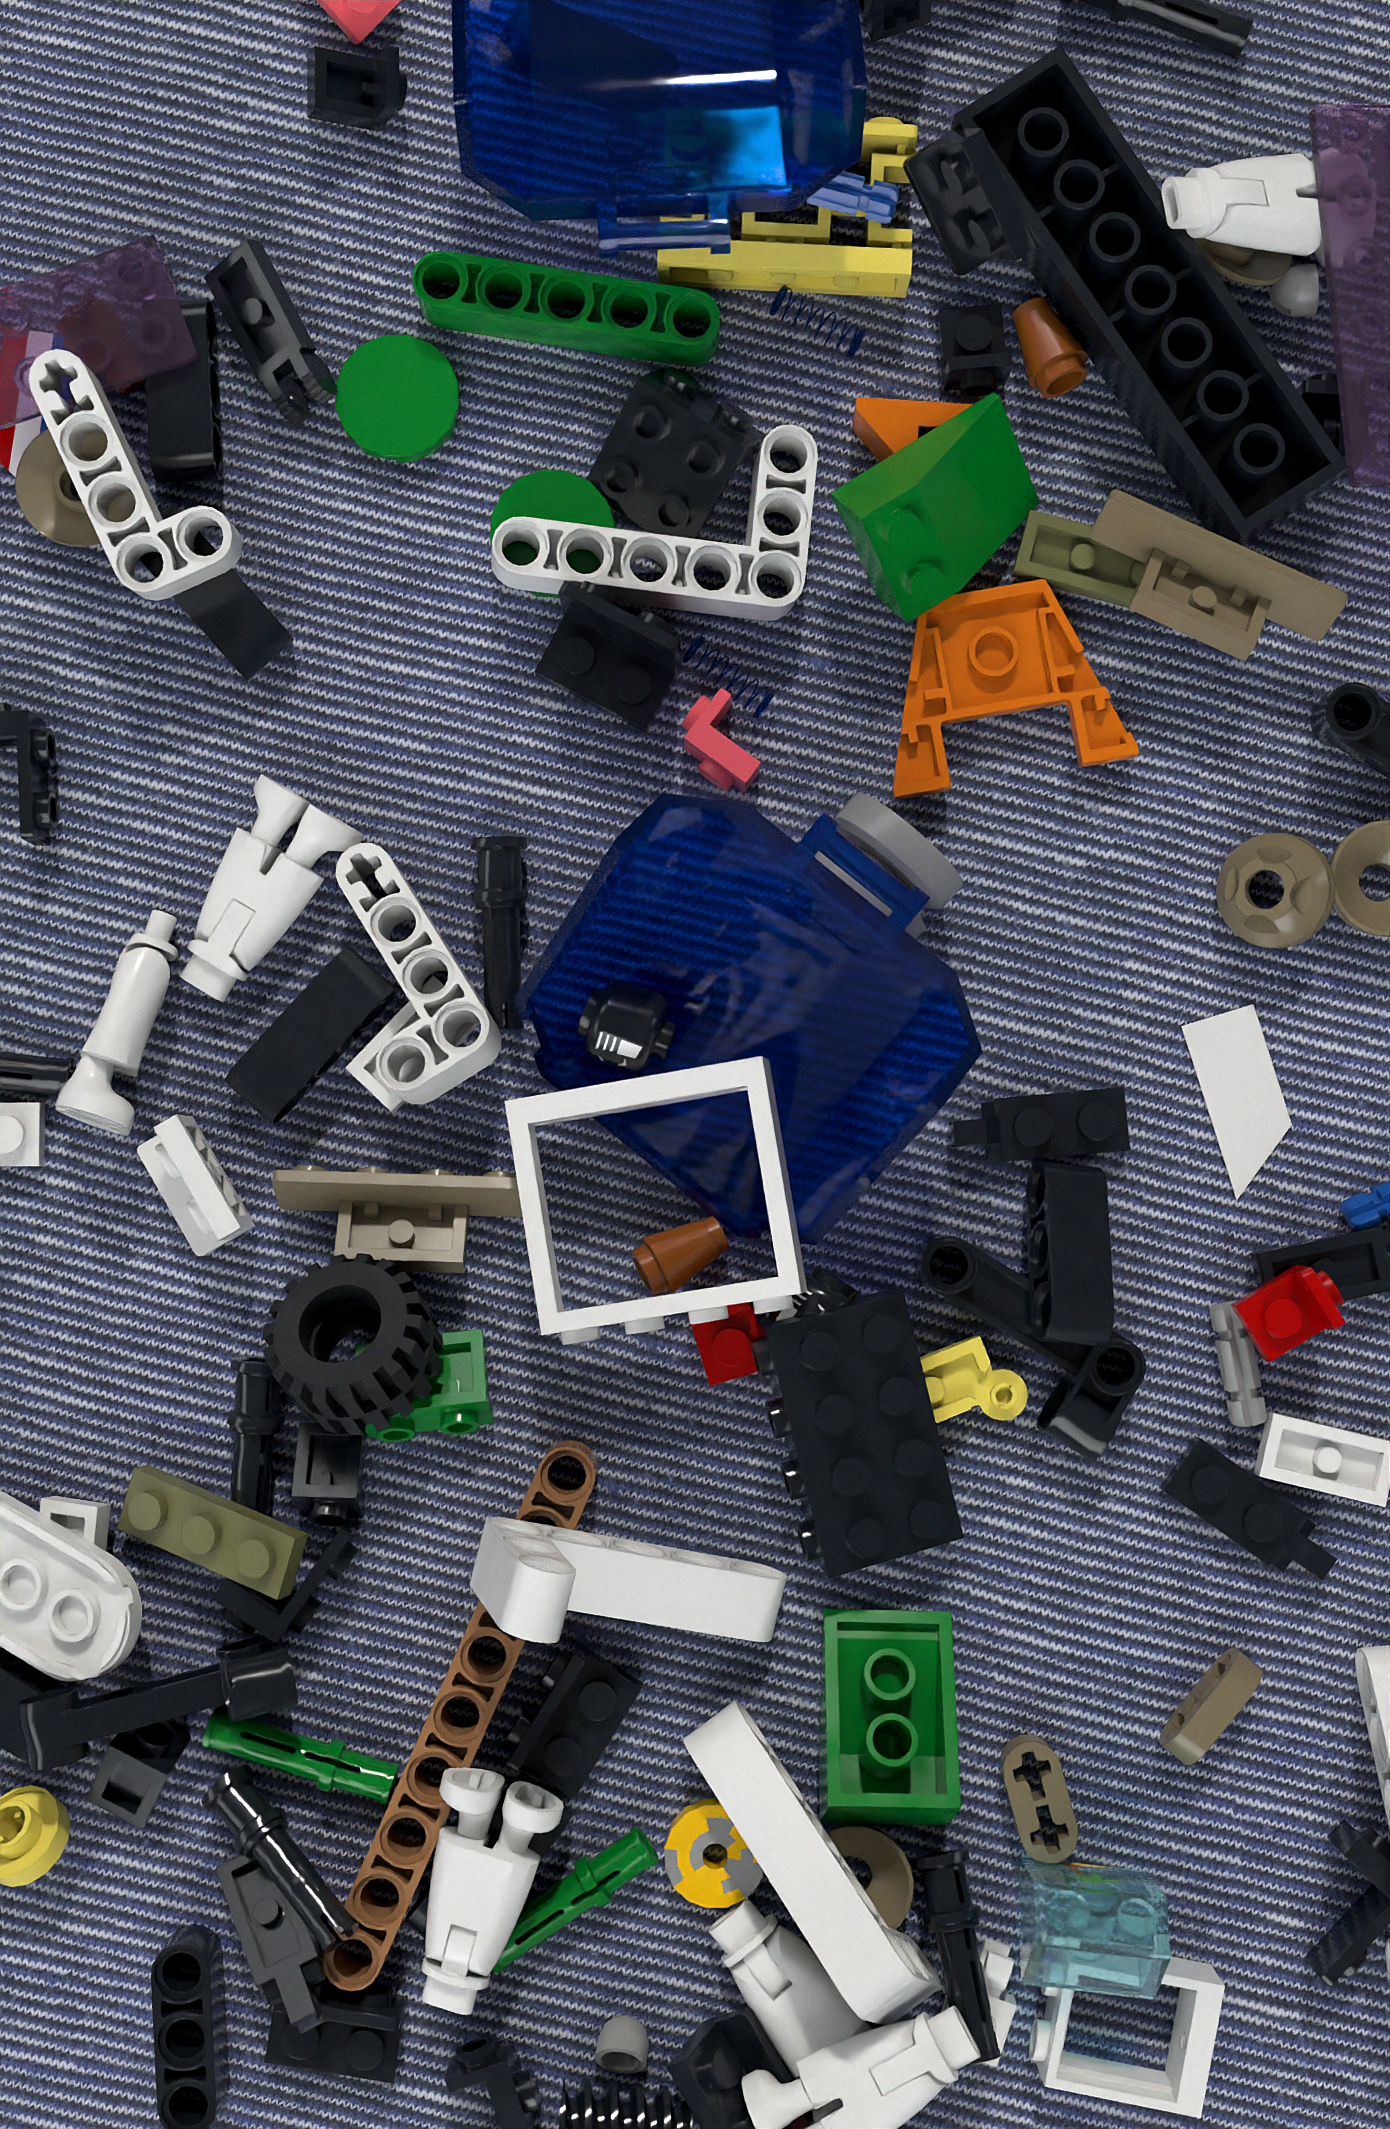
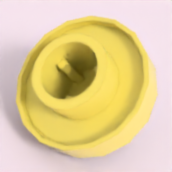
M29 1785L15 1788L0 1797V1884L10 1887L26 1885L45 1875L59 1860L68 1842L71 1822L67 1808L45 1788Z

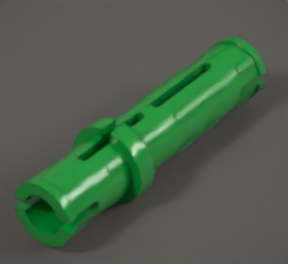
M216 1707L211 1714L202 1742L203 1748L218 1750L265 1767H271L318 1782V1790L331 1793L333 1787L380 1801L383 1805H388L400 1770V1764L393 1762L392 1764L346 1749L347 1742L335 1738L329 1744L249 1718L231 1723L228 1713L219 1707Z
M638 1826L633 1827L629 1833L593 1858L589 1855H584L574 1863L575 1870L537 1897L528 1901L523 1906L508 1943L492 1970L495 1973L502 1972L510 1963L545 1939L551 1937L559 1929L595 1904L603 1908L613 1901L614 1891L650 1866L659 1863L658 1855L646 1834Z

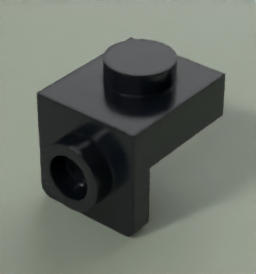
M385 45L376 58H370L314 46L307 56L308 118L380 132L393 114L402 109L407 94V76L404 71L399 70V47Z
M481 2037L459 2047L456 2055L450 2058L445 2075L448 2092H455L486 2081L500 2129H532L535 2111L542 2108L540 2090L533 2070L531 2068L522 2070L513 2038L509 2037L494 2042L492 2037Z

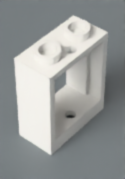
M1059 1934L1056 1955L1047 1954L1043 1963L1041 1993L1048 1997L1044 2019L1035 2018L1032 2024L1029 2039V2058L1036 2062L1045 2087L1201 2118L1225 1985L1211 1964ZM1078 1967L1180 1987L1165 2072L1063 2051Z

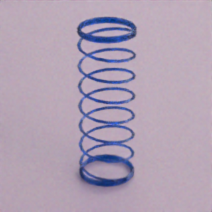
M783 285L771 305L769 315L774 316L787 291L791 290L787 307L780 321H783L791 305L801 296L800 307L791 327L794 326L804 308L812 302L811 312L802 333L805 332L815 314L823 308V314L813 339L816 338L826 320L834 314L833 323L824 345L827 344L837 326L845 320L844 328L835 351H837L848 332L856 326L852 343L846 354V357L851 359L859 348L866 329L861 328L857 334V324H853L843 336L847 324L846 318H842L833 329L836 318L835 312L830 313L823 321L824 306L819 307L812 315L814 301H808L801 309L803 295H797L790 303L792 289Z
M699 636L683 656L682 662L684 664L687 663L698 649L708 642L702 658L693 671L711 653L718 650L715 660L703 679L723 659L728 658L723 671L713 685L715 687L729 670L738 665L732 680L725 690L728 691L740 677L747 673L745 682L733 700L735 702L752 683L757 681L753 693L743 707L744 710L767 688L762 702L753 714L754 719L758 718L773 699L775 692L771 691L768 694L769 687H764L753 697L758 687L759 679L753 680L744 688L749 677V671L742 673L734 680L739 670V664L732 665L724 673L729 663V656L723 657L715 664L719 655V648H715L706 655L710 643L709 641H704L703 636Z

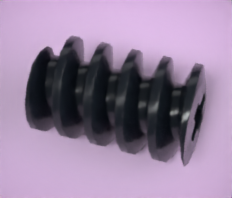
M564 2078L558 2129H692V2111L683 2096L678 2106H673L667 2085H660L652 2104H647L642 2083H634L626 2102H621L616 2081L607 2082L602 2096L598 2100L595 2099L590 2079L583 2078L575 2096L569 2097Z

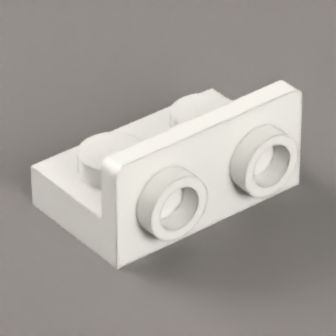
M176 1114L153 1127L157 1136L138 1146L137 1153L197 1256H205L255 1227L193 1116Z

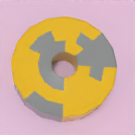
M718 1798L701 1799L686 1806L671 1822L664 1841L665 1870L673 1887L687 1901L705 1908H727L745 1900L760 1884L764 1871ZM711 1844H720L726 1849L727 1854L723 1860L712 1862L705 1858L703 1854L704 1849Z

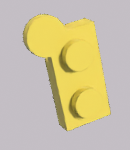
M977 1334L920 1357L936 1423L971 1410L976 1405H979L981 1410L993 1419L1009 1420L1019 1415L1027 1404L1028 1391L1023 1379L1008 1369L999 1368L992 1370L991 1362L981 1337Z

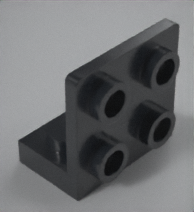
M564 580L558 591L564 616L535 669L536 677L647 734L682 668L681 642L673 636L675 628L664 619L650 612L641 611L639 616L636 617L615 606L618 599L597 584L583 581L581 587H578Z

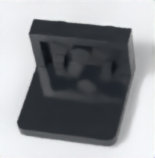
M661 367L637 379L586 480L590 481L604 496L611 508L648 532L698 539L734 471L738 466L755 455L766 434L752 426L754 420L746 411L729 402L722 401L720 404L714 402L699 392L701 385L696 379L684 371L673 367H668L667 370Z

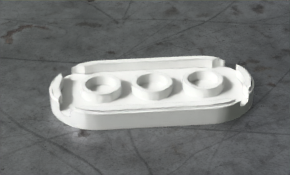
M0 1491V1647L43 1673L62 1681L70 1682L95 1678L114 1670L123 1663L133 1650L141 1629L142 1604L132 1575L110 1553L12 1496Z

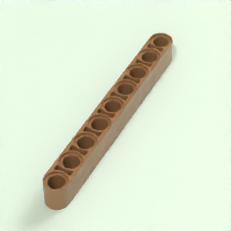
M571 1439L560 1441L550 1447L538 1466L515 1519L527 1521L535 1516H545L553 1520L557 1527L575 1530L592 1492L598 1473L597 1458L591 1448L580 1441ZM562 1456L575 1457L583 1464L586 1479L577 1487H562L552 1477V1462ZM480 1600L345 1902L344 1907L352 1918L358 1921L359 1927L350 1938L345 1933L339 1934L334 1927V1930L343 1942L350 1939L364 1942L371 1950L372 1958L361 1962L352 1960L346 1956L342 1945L327 1954L324 1953L323 1955L324 1972L329 1981L340 1989L348 1991L361 1990L370 1985L379 1974L437 1843L439 1831L444 1827L452 1809L440 1795L439 1788L441 1783L432 1782L427 1779L421 1771L420 1762L429 1757H438L445 1760L451 1768H470L526 1641L502 1631ZM483 1636L495 1637L505 1647V1660L492 1665L483 1663L474 1654L473 1641ZM459 1696L471 1699L479 1709V1719L467 1724L455 1721L447 1711V1701ZM406 1817L416 1819L424 1827L426 1838L418 1842L405 1841L395 1831L394 1822ZM377 1878L389 1880L396 1886L399 1898L389 1902L376 1899L369 1891L368 1882Z

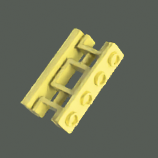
M702 107L685 108L679 113H666L663 153L664 171L694 172L692 218L660 217V236H658L657 254L658 284L681 287L906 298L912 268L911 244L913 229L881 228L880 222L867 219L865 247L829 245L831 216L865 217L866 212L858 210L856 216L818 206L817 225L755 222L757 176L775 177L781 158L786 156L807 161L806 168L814 170L816 164L833 168L834 161L870 162L869 185H873L874 180L910 183L903 169V162L915 154L918 126L903 124L901 120L893 117H876L868 122L841 121L838 117L825 113L812 114L805 119L778 118L776 114L763 110L749 111L742 116L716 115L713 111ZM708 154L745 156L744 184L707 183ZM705 209L743 211L741 241L704 239Z

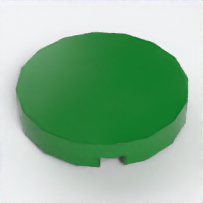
M383 335L362 344L344 362L336 381L338 392L335 395V409L348 438L365 454L379 460L380 458L395 460L396 463L415 462L435 453L452 436L461 405L460 387L449 360L431 343L411 335Z
M543 469L520 477L501 494L491 514L490 544L492 547L495 530L502 522L512 517H532L615 528V522L607 500L590 481L569 471ZM514 541L508 544L502 551L510 563L518 566L528 565L538 557L535 549L529 543L523 541ZM585 549L575 550L566 557L569 566L575 572L581 574H591L601 566L598 557ZM527 591L537 597L559 598L558 594Z

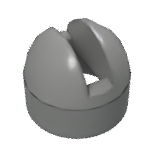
M1316 264L1290 266L1282 279L1272 285L1270 299L1274 308L1283 316L1308 317L1316 315L1319 301V276Z
M618 2015L606 2022L597 2039L595 2053L597 2064L609 2071L626 2074L640 2072L645 2069L649 2041L647 2031L641 2022L629 2015Z

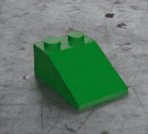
M994 392L830 493L875 595L906 623L960 591L1027 517L1030 509L1033 510L1039 503L1001 399Z
M861 1609L823 1610L819 1723L820 1823L949 1825L961 1809L951 1612Z

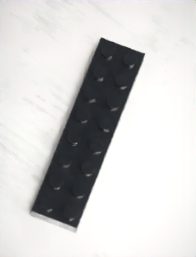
M1061 45L954 114L951 130L982 128L1036 244L1035 249L1021 257L1206 530L1243 546L1327 491L1349 467L1194 239L1187 233L1186 229H1172L1168 226L1160 189Z

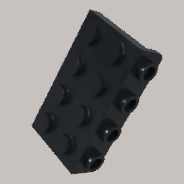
M895 1287L852 1299L838 1307L811 1314L789 1317L775 1322L769 1317L756 1320L759 1337L750 1340L751 1354L759 1377L769 1376L774 1399L766 1401L765 1407L775 1439L784 1437L790 1460L781 1463V1471L790 1499L792 1501L800 1499L805 1521L796 1524V1530L806 1561L816 1559L826 1576L833 1578L964 1538L904 1291Z

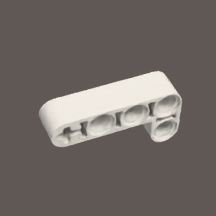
M60 349L46 351L37 357L29 372L28 380L31 392L112 568L121 583L145 599L158 601L179 594L234 567L241 557L242 541L240 533L221 512L213 507L197 506L165 520L162 519L99 380L81 359L69 351ZM70 375L74 379L69 383L70 390L76 403L84 411L75 413L74 409L58 394L63 390L60 379L64 376ZM94 433L106 434L108 444L103 456L95 461H82L80 449L85 438ZM124 492L133 493L136 504L132 515L125 521L111 522L107 512L112 498ZM211 525L221 527L223 542L219 550L208 556L196 555L193 543L198 531ZM149 552L161 553L164 564L159 577L152 582H138L135 575V566L139 558Z
M359 843L349 847L341 854L336 864L338 884L421 1018L389 1038L381 1046L376 1057V1069L379 1078L400 1099L410 1104H425L435 1100L491 1064L497 1058L501 1049L502 1037L492 1016L394 861L380 846L373 843ZM374 872L381 887L388 895L379 901L368 889V883L365 879ZM405 920L416 921V927L412 935L400 942L390 941L391 932L398 923ZM436 971L448 972V980L439 992L434 994L422 993V984L426 977ZM469 1022L481 1024L480 1035L473 1044L466 1047L454 1046V1036L462 1025ZM413 1057H424L425 1068L422 1074L414 1081L400 1082L399 1071L402 1065Z

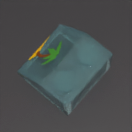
M1020 1856L1018 1877L1021 1984L1154 2000L1171 1957L1166 1896L1149 1872L1064 1861L1045 1864L1031 1857Z

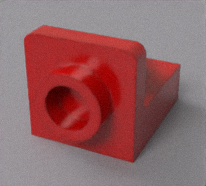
M1295 1265L1230 1305L1262 1358L1268 1362L1275 1360L1325 1328L1336 1330L1346 1324L1338 1310V1307L1344 1304V1301L1334 1282L1324 1271L1315 1273L1311 1267Z
M751 1302L727 1305L729 1314L727 1319L690 1324L710 1386L757 1372L751 1354L750 1340L759 1336Z

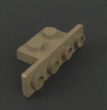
M1117 489L1111 491L1090 532L1092 540L1145 563L1128 609L1242 661H1246L1255 648L1265 618L1312 640L1320 641L1344 609L1348 595L1339 589Z
M300 1165L292 1170L273 1171L272 1186L281 1209L339 1211L334 1256L344 1254L349 1262L354 1261L357 1253L371 1254L376 1263L384 1258L394 1263L399 1271L465 1273L469 1216L523 1217L517 1177L515 1174L505 1171L488 1172L483 1176L454 1175L449 1171L441 1169H428L419 1174L390 1173L385 1169L377 1167H364L356 1172L327 1171L314 1165Z

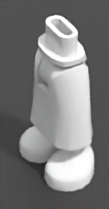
M1326 150L1319 153L1312 161L1301 153L1246 158L1221 163L1210 168H1192L1185 177L1170 176L1165 179L1162 185V200L1168 226L1172 229H1186L1192 238H1205L1225 244L1298 256H1307L1314 252L1316 260L1325 269L1347 271L1355 267L1363 258L1371 236L1373 224L1372 205L1368 200H1352L1363 189L1366 173L1362 164L1352 154L1341 150Z
M263 774L260 775L253 787L259 808L258 817L251 833L237 827L203 904L197 922L195 940H191L187 946L193 952V955L180 975L188 983L222 1002L226 999L237 979L246 981L249 973L244 969L250 971L262 960L297 919L324 881L322 876L311 869L315 862L327 851L345 852L349 847L359 844L364 837L359 831L312 805L301 796ZM301 819L294 839L286 853L281 851L276 846L288 828Z
M152 910L144 934H133L117 962L107 999L89 1038L80 1052L82 1058L72 1077L60 1090L55 1103L58 1112L109 1132L125 1136L129 1135L134 1122V1109L126 1099L113 1091L111 1082L114 1072L133 1077L138 1075L151 1029L162 1007L169 985L170 970L167 961H174L178 954L177 948L169 944L177 921L174 916L159 910Z
M466 1767L445 1770L439 1788L440 1795L446 1804L459 1811L458 1827L444 1826L439 1831L430 1881L425 1957L421 1966L423 1973L427 1975L422 2000L432 2006L462 2015L472 2013L478 1990L488 1986L490 1972L507 1945L529 1894L541 1859L540 1855L528 1848L530 1840L534 1833H545L553 1830L560 1823L564 1808L562 1801L539 1786L522 1781L512 1783L507 1789L502 1807L503 1825L499 1840L492 1849L488 1848L490 1835L487 1833L493 1813L501 1798L505 1778L496 1772Z
M747 1897L721 1916L708 1931L725 1951L721 1961L726 1967L730 1968L746 2003L754 2011L780 2058L792 2075L799 2077L796 2065L798 2059L841 2040L873 2030V2028L851 2009L813 1949L791 1931L780 1925L776 1927L778 1920L773 1914L763 1917ZM823 2107L816 2110L813 2108V2120L816 2123L826 2115Z
M952 2006L932 2018L926 2012H923L915 2019L878 2027L804 2056L796 2061L800 2078L792 2082L780 2084L770 2072L755 2070L744 2076L741 2084L748 2112L755 2129H783L804 2113L813 2108L816 2110L820 2107H823L826 2115L820 2121L805 2129H898L922 2110L946 2084L957 2081L959 2078L958 2069L980 2058L981 2055L956 2006Z

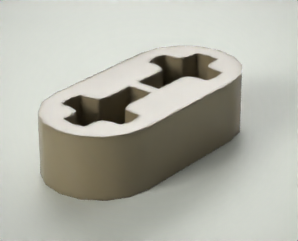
M1232 1647L1226 1650L1210 1666L1169 1718L1160 1734V1745L1185 1765L1189 1766L1198 1761L1210 1749L1252 1696L1261 1681L1262 1668L1237 1648Z
M1032 1734L1019 1735L1011 1739L1004 1746L999 1758L1000 1773L1016 1831L1026 1852L1034 1860L1045 1864L1059 1863L1070 1856L1075 1850L1078 1841V1826L1062 1768L1052 1747L1043 1738ZM1026 1752H1032L1037 1761H1046L1047 1765L1037 1769L1042 1790L1031 1792L1022 1773L1013 1774V1769L1022 1766L1021 1755ZM1046 1805L1047 1811L1055 1824H1064L1063 1828L1055 1831L1054 1837L1056 1842L1050 1845H1044L1040 1836H1030V1833L1040 1829L1036 1807Z

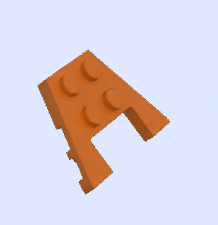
M1046 579L954 594L916 618L891 791L893 801L950 790L951 782L941 733V726L1065 705L1068 708L1079 768L1133 759L1139 754L1138 745L1131 732L1127 733L1109 701L1111 699L1109 692L1105 686L1102 687L1083 654L1084 647Z

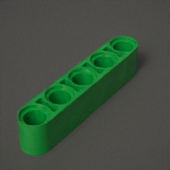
M433 251L424 255L416 263L412 273L413 288L424 318L433 326L441 329L686 367L700 366L709 362L716 354L720 344V310L712 297L697 289L450 251ZM441 282H452L459 286L456 293L447 299H436L429 295L431 289ZM503 291H512L521 296L520 301L509 309H499L491 304L492 299ZM572 300L583 306V310L573 318L563 319L552 313L553 309L563 301ZM626 310L638 311L646 317L642 324L635 328H624L614 322L617 315ZM695 319L704 323L708 330L697 338H688L677 332L676 327L683 321Z

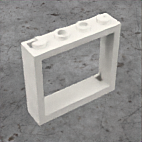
M765 1057L747 1058L505 1101L541 1335L561 1332L563 1345L601 1339L599 1326L624 1322L626 1335L664 1329L663 1316L688 1312L690 1324L704 1323L729 1318L727 1305L752 1301L755 1314L794 1308L792 1295L807 1292L770 1063ZM748 1090L778 1277L564 1311L535 1127Z

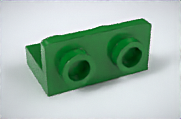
M474 1329L440 1333L443 1338L444 1350L436 1354L440 1358L442 1366L439 1376H429L427 1379L433 1388L425 1400L417 1396L410 1403L415 1411L405 1419L402 1418L400 1413L389 1418L391 1427L377 1432L372 1424L366 1425L365 1431L368 1437L377 1438L383 1442L396 1443L410 1440L418 1432L441 1430L449 1435H464L478 1430L479 1425L494 1423V1409L489 1398L486 1338L483 1330ZM372 1342L356 1343L355 1357L366 1350Z

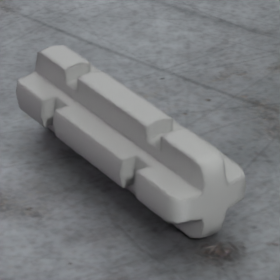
M1237 1300L1219 1302L1212 1305L1209 1312L1213 1331L1219 1332L1220 1339L1215 1340L1224 1391H1228L1231 1394V1399L1226 1400L1230 1422L1237 1427L1259 1425L1266 1422L1268 1416L1264 1396L1257 1394V1388L1262 1385L1254 1343L1249 1335H1246L1245 1328L1230 1306Z

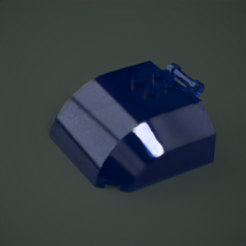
M451 0L453 102L461 174L531 221L597 219L599 259L619 258V251L710 248V255L730 254L729 213L792 211L861 159L867 76L858 0ZM708 214V220L620 224L617 221V218Z
M662 793L614 840L514 998L520 1019L532 1020L541 1046L533 1054L539 1074L559 1091L759 1056L768 1059L799 1243L817 1245L939 1112L982 1054L981 1044L958 974L905 931V928L931 897L916 885L910 890L837 831L841 824L826 812L822 813L797 844L748 803ZM819 852L893 910L890 916H886L818 861L816 856ZM620 979L659 993L666 998L669 1007L666 1020L677 1024L664 1060L652 1056L648 1066L643 1071L631 1073L588 1056L585 1051V1038L577 1035V1029L594 987L604 990L609 982ZM748 1090L592 1117L736 1236L758 1239L764 1230H771Z

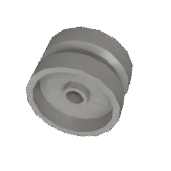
M858 792L852 796L834 817L838 833L846 844L832 837H817L796 863L808 880L846 918L890 949L898 953H905L925 930L921 913L914 903L928 909H943L962 887L963 882L952 864L912 825L873 797Z

